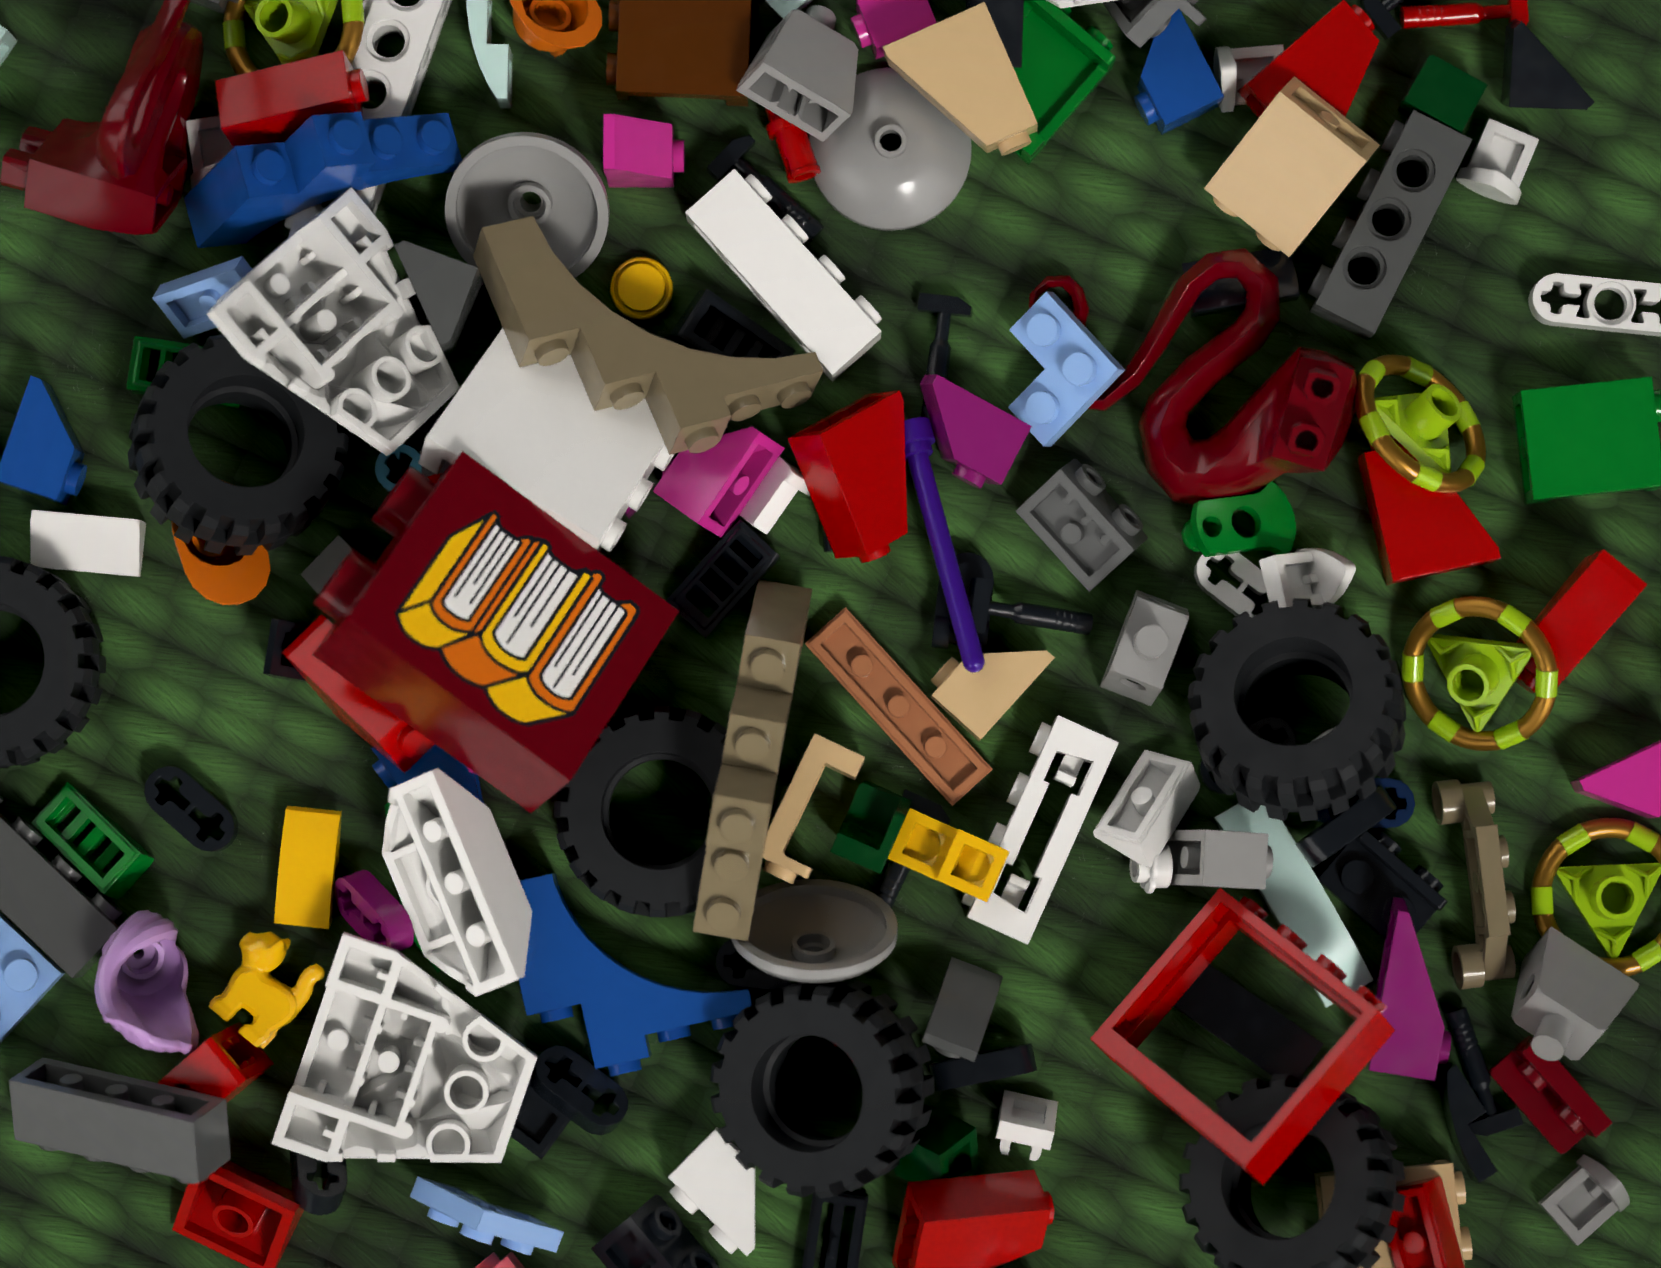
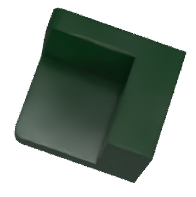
M1430 55L1422 66L1409 92L1401 102L1398 111L1409 117L1412 111L1415 110L1461 133L1488 84L1437 56Z
M861 781L830 852L881 874L912 800L869 781Z
M926 1104L932 1109L928 1125L917 1130L916 1133H918L920 1141L911 1153L900 1158V1164L894 1168L895 1174L909 1182L976 1175L980 1172L977 1128L930 1104Z

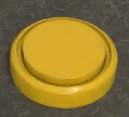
M635 257L625 261L616 269L611 279L610 292L615 306L622 314L634 320H650L662 314L669 306L673 295V283L669 272L661 263L648 257Z

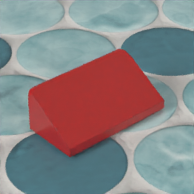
M1436 1176L1396 1186V1192L1405 1195L1403 1212L1393 1210L1389 1225L1398 1228L1391 1244L1388 1243L1394 1268H1465L1442 1178Z

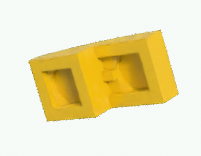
M287 805L280 848L274 924L329 929L333 913L335 870L339 862L342 811Z
M910 808L887 859L988 903L1010 851Z

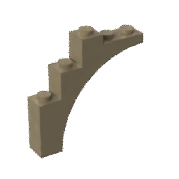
M533 216L481 228L473 258L519 368L536 363L541 366H550L559 363L568 355H571L594 411L614 407L617 410L627 409L637 405L645 398L669 455L689 450L690 453H701L713 448L720 442L730 418L732 421H743L755 416L763 409L779 405L782 408H793L805 403L812 396L823 373V368L815 352L779 358L729 357L690 349L648 333L611 311L578 283L554 254Z
M758 580L745 632L737 686L729 714L722 764L713 797L693 932L748 941L782 749L805 638L813 590L811 588Z

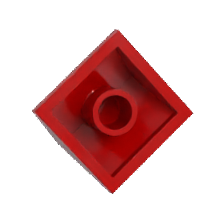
M228 1161L209 1175L206 1180L200 1183L187 1184L172 1230L250 1268H277L304 1210L294 1201L291 1190Z

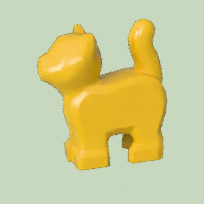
M271 931L257 934L248 932L243 936L239 943L242 952V963L231 976L223 993L214 996L209 1005V1008L226 1022L232 1019L242 1008L246 1009L253 1016V1022L244 1024L238 1030V1033L255 1047L263 1049L277 1036V1031L290 1023L303 1009L313 993L315 983L322 980L325 976L324 968L314 964L302 971L296 985L292 988L274 978L270 973L283 962L291 940L290 938L282 939Z

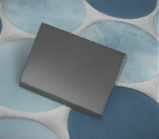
M407 241L395 244L394 247L447 360L457 356L484 286L478 267Z

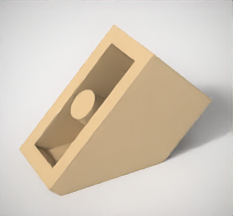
M1047 650L983 653L985 659L984 667L976 673L967 671L962 662L959 663L951 657L930 680L937 687V690L930 698L974 738L980 741L1055 658Z

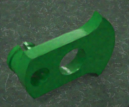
M1271 481L1262 486L1259 492L1255 494L1203 500L1193 504L1191 519L1183 525L1181 536L1188 549L1194 552L1201 551L1204 557L1255 550H1267L1275 555L1290 553L1296 536L1295 515L1287 496L1278 485ZM1235 510H1244L1253 517L1255 532L1251 538L1242 537L1234 530L1232 515Z

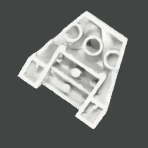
M351 187L321 210L307 224L283 241L223 294L208 311L207 316L245 360L388 456L446 403L460 387L431 325H421L409 300L410 297L416 294L409 277L400 281L387 252L394 247L387 229Z
M343 932L325 984L326 990L271 1144L323 1162H342L343 1159H377V1162H396V1159H429L430 1162L501 1163L538 1055L482 1013L478 1012L398 950Z

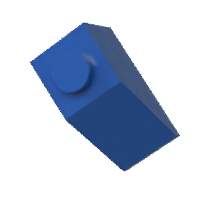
M1180 9L1171 16L1170 23L1166 29L1153 38L1137 85L1140 94L1134 96L1136 106L1148 126L1155 123L1161 135L1219 107L1224 98Z
M30 376L0 461V482L7 486L67 505L70 494L74 496L79 494L86 477L87 465L82 464L84 452L52 386L40 378Z

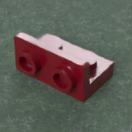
M1527 1036L1489 1070V1075L1554 1150L1559 1154H1565L1584 1136L1589 1135L1597 1138L1613 1122L1559 1060L1547 1061L1538 1057L1531 1048L1533 1037Z

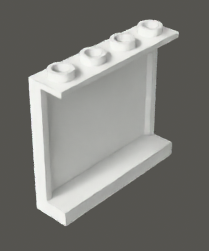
M502 328L426 436L418 464L437 475L446 461L452 463L463 451L597 551L603 548L611 552L627 523L620 519L628 507L636 512L639 510L653 486V482L648 480L653 469L656 467L664 471L675 454L669 455L645 398L637 405L627 409L617 410L614 407L594 411L571 355H568L564 360L554 365L541 366L536 363L519 368Z

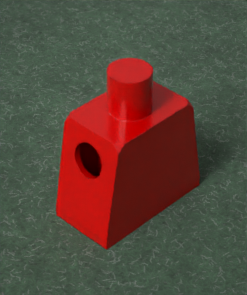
M238 1022L210 1036L158 1083L225 1098L226 1103H228L274 1065V1063L261 1047H255L238 1033V1030L243 1026Z

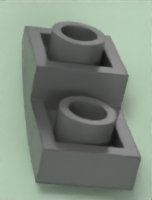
M951 957L922 1042L933 1046L936 1051L950 1058L962 1057L974 1062L1003 976Z

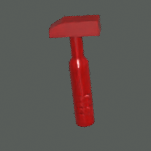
M1507 0L1506 5L1482 6L1476 2L1418 7L1408 6L1401 7L1400 10L1402 29L1478 24L1485 19L1508 18L1509 23L1516 19L1522 21L1527 26L1529 21L1527 0Z

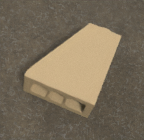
M985 2L883 46L884 56L888 65L986 153L999 148L1003 156L1032 143L1029 135L1037 132L1038 123Z

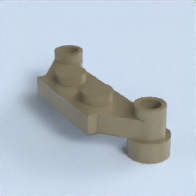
M1457 779L1435 781L1432 785L1431 796L1436 822L1438 825L1461 823L1475 930V944L1457 945L1452 948L1451 962L1456 986L1459 990L1483 987L1485 981L1514 978L1516 972L1515 957L1511 946L1507 945L1508 935H1511L1510 923H1514L1516 919V906L1511 890H1505L1503 868H1507L1509 865V849L1505 836L1499 835L1498 825L1494 824L1491 816L1495 812V794L1492 783L1484 781L1460 784Z

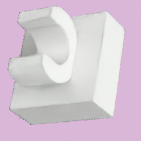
M1004 1090L996 1138L1000 1139L1001 1154L1008 1155L1012 1142L1031 1146L1029 1160L1032 1161L1038 1160L1042 1149L1050 1150L1055 1132L1058 1102Z

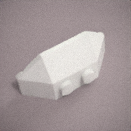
M439 768L390 788L388 797L390 808L385 821L382 856L404 909L411 919L414 933L424 957L450 977L465 984V989L475 997L523 978L525 976L532 909L490 808Z

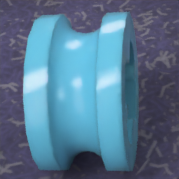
M402 444L388 456L382 452L379 454L375 463V473L378 481L387 491H391L396 485L389 481L393 472L387 466L389 461L395 456L399 461H402V455L411 457L413 460L409 467L412 466L422 474V466L418 464L420 454L414 448Z

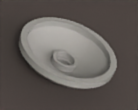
M892 68L873 69L857 74L851 116L824 142L812 135L809 138L817 164L821 169V173L816 174L814 179L827 202L852 222L871 229L884 231L913 228L930 221L942 213L962 189L971 161V139ZM886 134H895L900 138L901 145L895 151H886L880 144L881 138Z
M513 132L493 137L481 143L459 163L447 189L445 219L455 248L469 265L477 267L473 254L481 228L529 216L535 218L550 248L574 278L585 271L595 260L604 244L610 219L609 200L598 172L584 155L574 147L545 134ZM534 192L539 195L541 202L535 205L529 204L524 200L523 194Z
M822 879L795 880L794 884L785 881L757 890L748 941L732 939V943L747 961L772 976L804 983L835 982L861 975L886 959L896 945L898 923L892 908L883 899L861 887Z

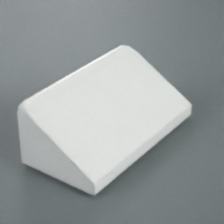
M31 510V564L47 569L141 577L146 523L138 519Z
M1144 750L1094 829V836L1138 864L1151 868L1154 857L1160 855L1200 789V782L1192 762Z

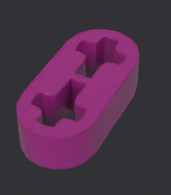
M360 870L338 878L335 881L334 897L337 907L343 918L362 938L394 948L399 952L413 945L414 930L407 911L369 871Z

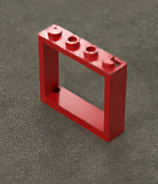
M1219 888L1093 1034L1090 1040L1111 1061L1255 1180L1264 1185L1396 1030L1382 1015L1387 1006L1377 999L1369 989L1361 985L1356 992L1343 983L1347 975L1329 958L1321 954L1316 961L1303 952L1308 945L1290 928L1281 924L1275 930L1264 922L1268 914L1251 898L1248 899L1243 896L1238 902L1222 888ZM1239 930L1355 1020L1354 1024L1252 1143L1137 1049Z

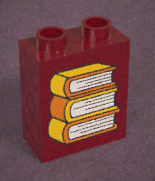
M462 451L435 482H432L410 466L392 488L373 515L371 521L394 538L376 564L353 548L323 586L313 604L336 621L312 655L514 802L532 813L571 781L677 616L679 610Z

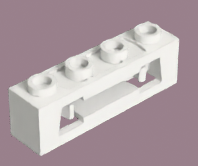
M1059 715L1055 717L1052 726L1044 722L1041 723L1029 750L1030 753L1038 756L1029 776L1019 772L1006 801L1015 806L1007 826L996 823L988 842L1010 851L1000 876L1006 864L1010 866L1014 864L1049 786V783L1044 781L1055 754L1064 755L1053 780L1069 787L1074 785L1083 762L1091 763L1077 795L1072 793L1068 795L1032 875L1039 880L1025 912L1018 909V906L1030 881L1012 873L1007 880L1001 897L993 893L996 888L995 885L988 903L965 893L961 903L970 906L966 915L967 918L1024 944H1029L1119 742Z

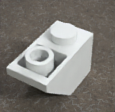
M716 1127L670 1173L668 1178L675 1186L669 1192L691 1215L700 1209L714 1223L708 1231L726 1251L732 1254L739 1248L748 1256L755 1249L756 1166L746 1170L735 1159L741 1150L732 1141L725 1144L718 1130L719 1128Z

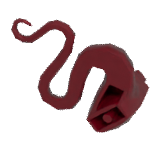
M164 0L154 23L139 32L132 47L125 72L115 88L101 122H83L64 118L53 132L29 126L22 135L19 150L10 148L4 154L0 183L3 186L25 191L24 208L87 228L132 235L154 234L163 226L175 210L184 190L188 164L186 154V121H189L199 90L204 54L202 32L192 24L183 22L190 0Z
M1245 248L1207 253L1180 276L1148 334L1125 368V371L1088 408L1090 410L1106 411L1139 386L1169 345L1202 291L1218 279H1238L1247 292L1245 310L1234 324L1189 355L1153 392L1146 403L1138 423L1147 472L1167 495L1176 502L1193 505L1203 500L1247 495L1284 473L1325 471L1341 449L1355 413L1354 397L1357 387L1355 367L1326 351L1299 347L1254 392L1224 427L1208 439L1194 440L1186 427L1189 411L1218 381L1262 348L1280 319L1278 277ZM1070 275L1046 276L1030 293L1029 309L1048 288L1062 287L1071 296L1074 306L1073 314L1086 326L1090 308L1084 288Z

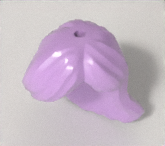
M149 910L137 911L109 937L102 948V956L98 962L94 986L97 1006L103 1016V1020L110 1023L114 1030L120 1032L132 1044L155 1052H181L183 1055H189L198 1046L199 1032L186 994L189 978L187 959L184 952L176 946L178 930L174 922L163 918L158 913ZM141 949L140 953L134 954L135 951Z

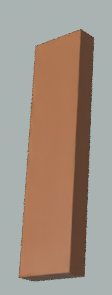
M846 607L805 643L806 647L951 806L958 802L993 770Z

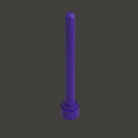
M917 417L904 420L906 462L909 465L962 663L967 671L976 673L983 669L985 659L929 456L933 453L931 445L935 443L936 439L929 418Z

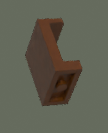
M610 0L609 31L618 32L617 53H607L606 85L616 86L617 98L620 101H629V96L724 99L727 106L748 107L749 98L736 91L750 65L753 0Z

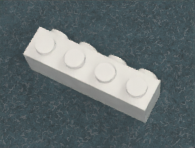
M734 168L685 212L687 222L806 353H816L823 372L833 382L881 339L882 331L876 324L882 318L862 295L853 300L840 286L845 277L826 255H822L817 260L803 245L809 237L790 215L786 214L780 219L767 205L772 196L760 181L752 174L744 179Z

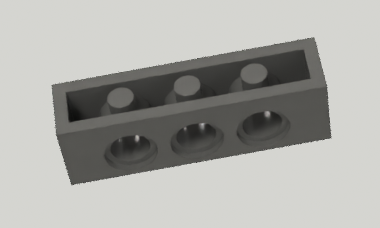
M1415 110L1412 111L1405 123L1395 119L1380 148L1389 153L1381 171L1370 168L1356 196L1365 201L1356 220L1346 216L1332 243L1333 246L1341 249L1332 268L1322 264L1308 290V294L1316 298L1309 312L1367 341L1375 334L1472 141L1471 138ZM1402 163H1412L1419 167L1423 174V184L1416 188L1403 185L1397 177V166ZM1378 211L1392 213L1399 222L1398 234L1394 236L1379 234L1372 224L1373 214ZM1354 259L1368 261L1375 271L1374 282L1367 285L1354 282L1348 274L1349 261Z

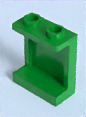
M1046 0L1024 1L1022 68L1013 67L1038 123L1037 132L1029 135L1032 143L1014 152L1028 165L1109 73L1116 60L1115 55L1110 52L1113 44L1104 34L1090 25L1084 30L1069 17L1072 13L1070 7L1059 8Z
M1652 376L1521 390L1512 397L1525 505L1545 503L1552 499L1634 490L1654 491L1661 488V444L1658 430V422H1661V390H1654Z

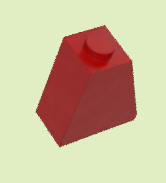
M1342 0L1237 90L1238 93L1245 99L1248 107L1259 118L1279 91L1295 76L1346 117L1379 43V39L1372 32L1375 29L1373 21L1362 8L1355 4L1350 6L1345 0Z
M343 50L215 80L221 129L233 147L285 142L311 115L361 111L363 116L362 102L369 101L368 85L362 69L354 70Z
M900 390L867 394L788 438L835 558L859 557L860 562L865 563L888 554L891 551L889 544L908 533L904 399Z
M1391 436L1392 439L1396 442V444H1397L1406 454H1408V455H1409L1411 458H1413L1415 461H1418V460H1417L1411 453H1409L1393 436ZM1371 445V451L1364 452L1357 458L1386 586L1493 563L1501 558L1499 547L1457 492H1431L1410 483L1391 468Z
M1605 549L1585 557L1533 621L1544 633L1553 650L1558 668V686L1647 586L1646 582ZM1519 638L1516 642L1525 644L1521 638ZM1532 656L1515 682L1527 691L1535 694L1536 664Z
M321 614L282 654L336 717L403 773H406L435 744L312 655L333 626V623Z
M1035 1170L908 1182L892 1256L894 1268H995L1037 1251L1043 1246L1047 1225L1052 1224L1054 1220V1204L1051 1194L1048 1191H1043Z

